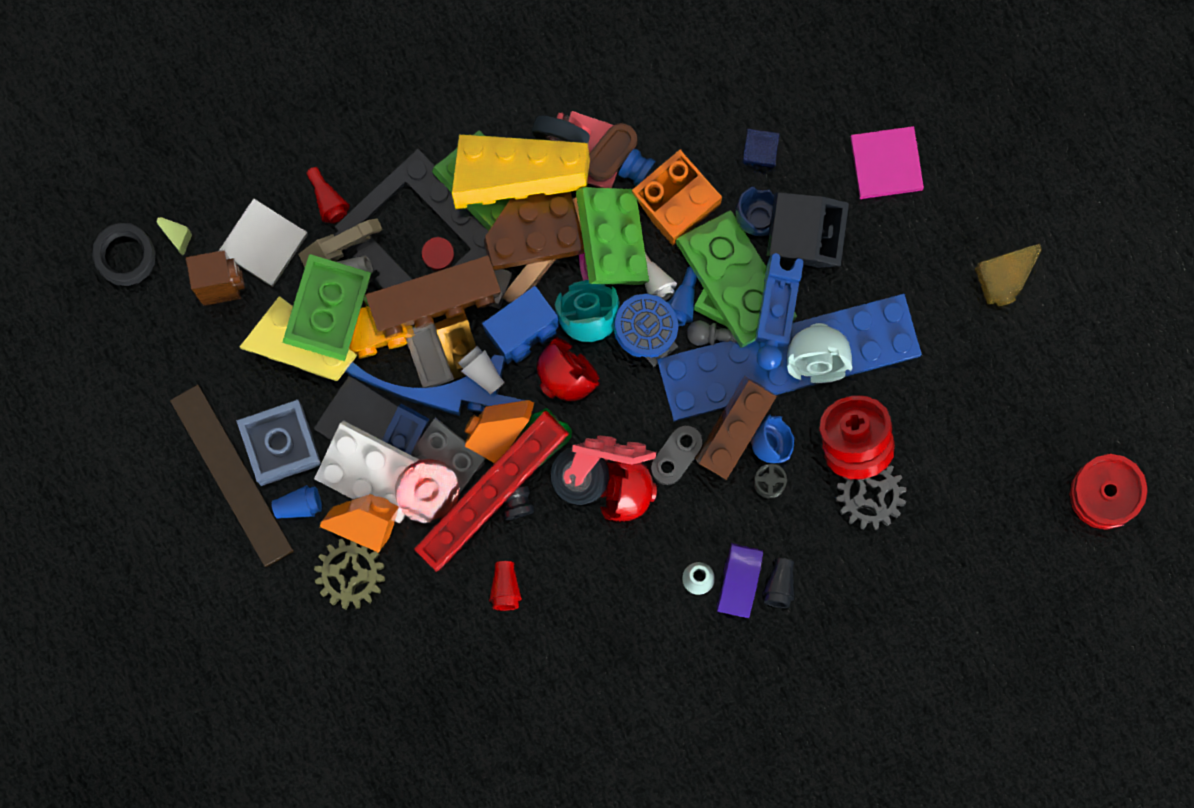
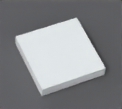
M253 199L219 251L225 250L230 259H235L236 264L273 287L308 233Z

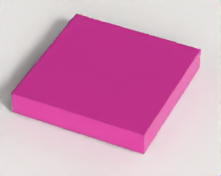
M914 126L851 135L850 139L860 199L922 191L924 189Z

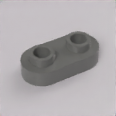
M681 426L672 433L651 465L652 476L658 483L672 485L680 480L702 447V437L699 431L691 426ZM688 436L692 439L693 443L690 447H683L680 444V439ZM670 462L674 467L671 473H664L661 469L663 463Z

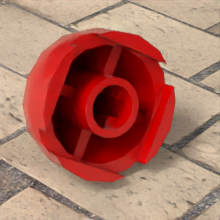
M554 338L539 356L536 365L538 377L542 382L539 386L552 399L557 396L566 401L580 400L599 385L600 382L598 380L600 378L590 362L581 353L577 357L574 353L570 352L569 350L573 346L561 338Z
M618 461L607 463L609 482L605 492L600 496L602 498L606 496L607 507H601L604 518L614 521H631L640 517L648 509L650 502H654L657 495L656 483H653L649 470L641 462L633 465Z

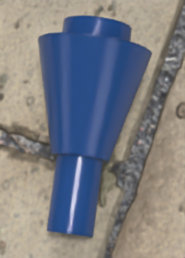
M691 267L687 268L682 284L668 302L677 315L679 326H684L685 323L693 321L694 287L697 276Z

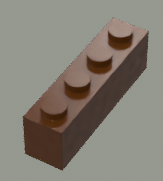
M488 255L366 294L364 303L376 337L384 334L385 339L402 334V328L415 324L416 329L431 325L434 323L433 318L446 315V318L449 319L465 313L464 308L476 305L477 309L490 306L496 303L494 298L499 297L501 290Z

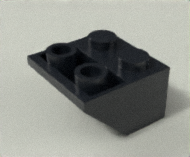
M775 193L766 256L770 257L772 254L777 253L780 255V259L795 262L800 258L803 260L804 265L817 268L841 266L849 203L821 196Z

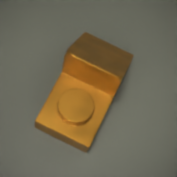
M464 313L457 317L434 323L454 379L465 376L461 372L463 368L458 362L476 347L466 314Z

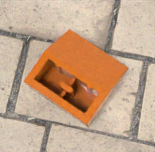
M681 150L677 151L631 191L650 220L672 245L676 243L678 237L688 233L718 208L722 201V196Z

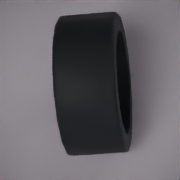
M117 223L110 225L99 233L93 244L92 257L95 267L106 280L116 285L130 286L140 283L150 274L155 265L156 252L153 242L141 228L133 224ZM121 236H129L136 239L143 251L139 266L133 271L126 273L111 269L105 258L106 248L109 243Z

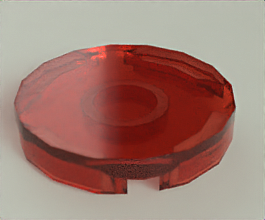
M434 459L418 460L407 466L399 475L395 485V499L402 512L410 519L423 523L432 522L431 519L438 517L440 519L445 517L456 505L460 495V487L453 470L444 462Z

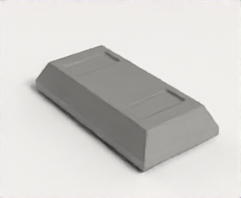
M433 323L418 329L415 326L412 327L415 336L406 340L423 388L436 387L454 380L435 324Z

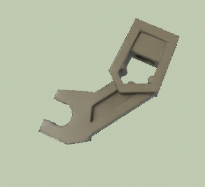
M378 218L364 221L337 236L332 234L316 240L299 253L300 259L304 267L306 266L309 254L336 262L344 257L343 250L368 241L370 239L369 235L379 233L383 228Z

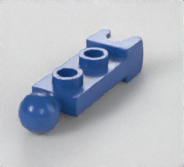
M777 253L772 254L767 263L755 341L765 343V346L761 347L757 353V362L765 370H773L781 364L782 354L778 346L786 348L789 344L798 287L803 269V260L800 258L795 261L789 271L782 269L780 266V255Z

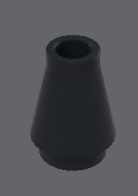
M785 558L775 559L773 569L762 593L765 596V604L777 608L790 607V602L794 600V562Z

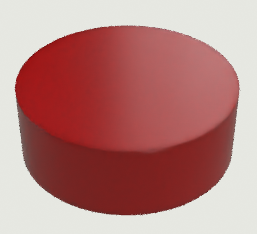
M435 237L424 244L422 258L427 267L432 270L441 271L452 264L454 250L448 240Z

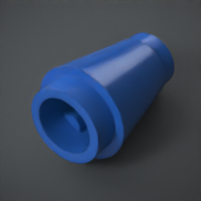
M306 485L278 499L272 500V509L276 519L314 517L315 513L322 511V502L318 489L316 487L309 488Z

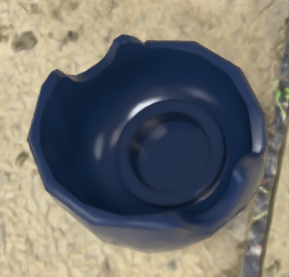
M752 186L740 195L735 214L737 223L743 231L754 236L769 235L774 194H772L771 190H757L755 186Z

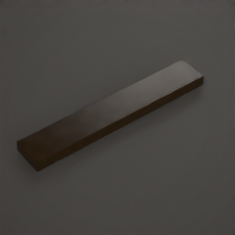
M199 385L170 400L263 565L268 567L294 552Z

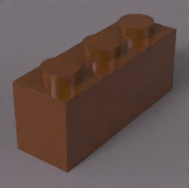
M225 250L186 257L191 289L204 306L241 299L240 289H245L242 270H239L235 259H230Z
M744 376L695 458L697 462L727 480L777 396L769 389Z

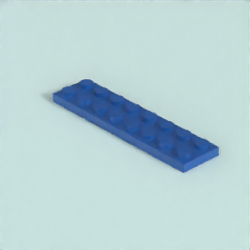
M905 294L792 323L788 346L786 348L778 346L782 354L781 364L773 370H765L758 364V350L765 346V343L754 341L743 348L737 342H720L715 345H708L657 359L673 422L725 409L744 376L769 389L775 395L820 384L812 383V376L801 375V380L796 379L789 374L787 368V353L791 341L797 333L813 324H826L840 331L848 340L852 355L851 371L849 369L845 371V377L921 357V350Z

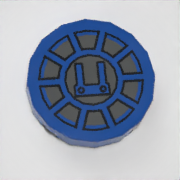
M651 294L634 295L624 301L617 311L614 322L615 338L621 347L633 356L658 357L668 351L677 337L679 327L677 315L671 305L659 296Z

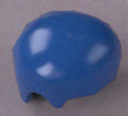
M769 414L763 418L751 438L750 444L753 453L760 460L770 464L783 463L790 459V455L794 450V436L790 427L782 421L781 416H771Z

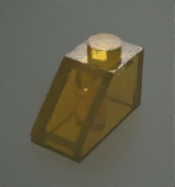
M1040 244L999 256L977 265L975 270L988 305L996 302L999 307L1016 301L1015 296L1022 290L1042 250Z

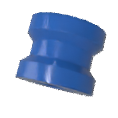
M634 148L622 165L618 175L623 179L630 178L634 181V185L637 186L651 174L657 161L652 158H644L641 156V152Z

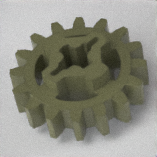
M343 539L339 540V548L337 549L329 544L327 548L330 554L328 556L322 554L318 556L324 562L323 566H315L314 568L316 572L322 574V577L315 580V584L325 586L320 594L323 597L331 594L330 603L332 605L341 600L343 609L348 608L349 602H353L357 609L360 608L361 599L371 603L372 599L369 594L372 591L380 594L381 590L376 586V583L385 581V577L378 574V571L384 568V564L375 563L379 556L378 552L374 551L369 554V548L365 546L359 548L358 543L351 541L350 546H346ZM346 553L345 559L339 564H331L335 558ZM359 554L367 559L371 570L361 568L359 565ZM352 562L353 569L358 575L357 577H352L347 584V579L341 574L342 571H348ZM329 577L340 582V593L332 588ZM361 583H369L363 591L353 595L357 586Z

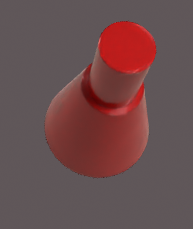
M317 167L309 169L306 174L315 188L314 192L321 220L323 222L330 221V223L341 221L347 215L350 205L325 182Z

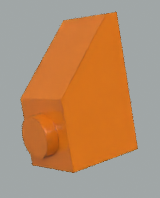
M530 400L486 406L479 417L473 415L464 430V432L468 433L464 446L496 463L512 446L528 423L534 403Z
M369 494L332 507L321 521L320 527L379 553L390 538L399 506L390 503L383 497Z

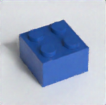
M533 286L482 323L485 335L499 354L504 356L507 364L513 360L515 363L524 360L531 354L530 348L539 341L542 345L550 341L557 335L555 330L559 327L557 314L536 286Z

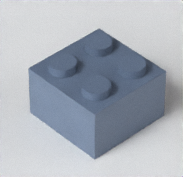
M299 400L237 420L256 480L261 486L321 465L315 442Z

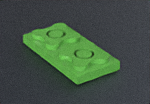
M730 210L678 237L676 244L737 343L743 348L755 341L765 284L766 265L746 233L738 225L736 217ZM794 312V316H793V321H794V320L796 319V317H797V315L795 314V312Z

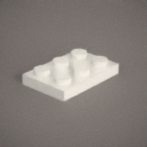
M342 421L314 479L352 499L369 494L387 499L390 503L399 506L395 521L400 523L404 519L429 465Z

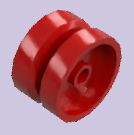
M849 396L834 402L822 415L820 435L823 442L824 457L828 467L837 475L848 479H866L878 475L888 467L894 457L895 445L892 424L887 408L878 400L867 396Z
M1107 454L1094 458L1077 472L1071 482L1069 495L1072 508L1080 520L1093 528L1108 530L1122 526L1139 514L1146 502L1148 488L1145 476L1136 463L1125 456ZM1110 487L1113 490V493L1110 494L1112 497L1107 496L1104 489Z

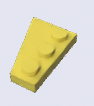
M280 296L240 346L241 349L248 352H254L269 359L283 362L335 381L339 380L357 356L349 349L346 360L342 361L282 343L293 306Z

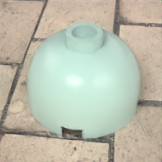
M822 323L813 324L803 329L794 336L788 347L787 368L789 374L801 380V375L812 376V383H827L844 378L845 371L847 369L851 371L852 355L848 340L840 331Z

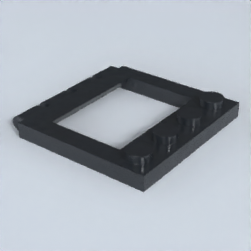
M417 149L335 225V229L338 232L334 236L370 219L407 183L471 248L454 266L487 256L484 239L489 231L467 208L455 209L452 193L432 173L435 165ZM371 236L368 241L353 245L342 251L345 257L355 249L357 253L352 258L364 255L368 257L373 268L370 278L376 272L380 274L372 282V285L377 290L412 280Z

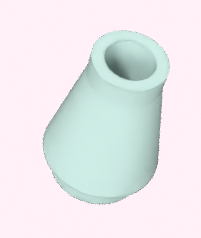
M696 562L690 564L684 570L682 580L689 592L700 595L707 593L713 587L715 576L713 570L707 564ZM696 571H701L702 574H705L703 581L698 582L693 578Z

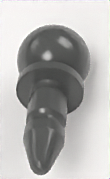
M697 320L692 322L687 329L688 340L696 346H703L708 342L711 345H715L716 340L737 342L729 329H717L716 323L709 325L705 321Z

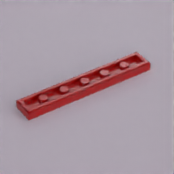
M544 411L414 550L436 572L439 571L556 449L569 433L547 411Z

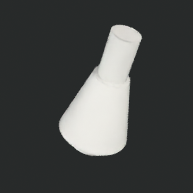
M645 253L649 282L645 283L647 293L659 296L666 301L675 293L673 289L677 283L654 262H651Z

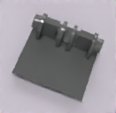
M435 418L419 439L411 456L429 465L420 484L450 507L475 472H478L485 464L484 460L486 458L465 447L466 442Z

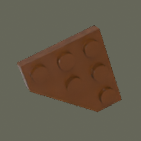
M571 192L545 195L544 193L527 195L528 198L519 200H515V197L511 198L484 239L487 256L489 255L493 270L585 253L582 232Z

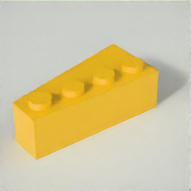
M459 134L452 188L455 209L467 208L469 204L482 203L487 205L496 203L495 200L514 197L515 200L528 198L527 195L540 193L551 195L577 191L582 187H587L590 163L588 143Z

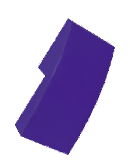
M731 543L723 572L724 581L716 607L718 612L749 618L758 583L763 550Z

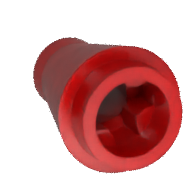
M496 562L489 601L493 602V609L495 610L517 609L522 598L514 570V562Z

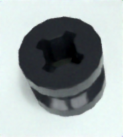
M528 486L517 488L503 503L505 509L503 512L504 520L520 518L535 512L533 504L529 503L528 500L530 494Z

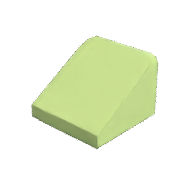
M162 217L158 218L157 224L181 255H184L192 236L188 227Z

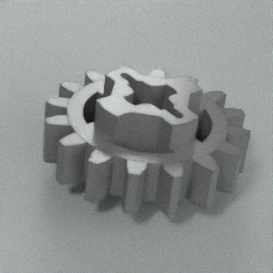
M892 465L878 474L884 478L881 482L872 480L870 477L866 479H848L842 476L846 484H837L836 489L842 491L843 495L836 497V502L845 504L840 510L841 515L848 512L851 514L848 523L852 524L859 520L861 521L860 529L864 530L867 523H871L873 529L877 530L879 528V521H882L886 526L891 524L889 515L899 517L901 513L896 509V506L905 505L906 501L899 498V495L906 492V487H898L897 483L902 479V476L893 477L891 475L894 468ZM855 480L858 492L857 496L850 500V487ZM867 487L870 491L875 489L878 491L879 494L875 498L876 502L872 499H864L863 496L867 492ZM892 490V502L887 509L884 502L885 494ZM861 508L869 509L876 516L864 515L857 510Z

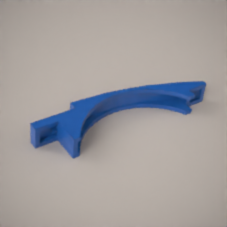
M494 355L491 361L502 378L505 358L504 356ZM353 362L345 371L351 377L405 401L460 416L463 404L468 405L467 410L481 414L486 406L525 401L498 395L499 388L490 395L468 376L450 384L437 387L410 388L394 385L375 378Z

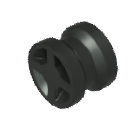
M765 464L760 467L754 479V487L757 493L765 498L779 496L784 491L787 483L785 471L776 464Z

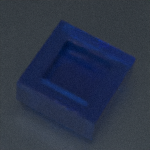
M748 129L743 163L774 167L779 134Z

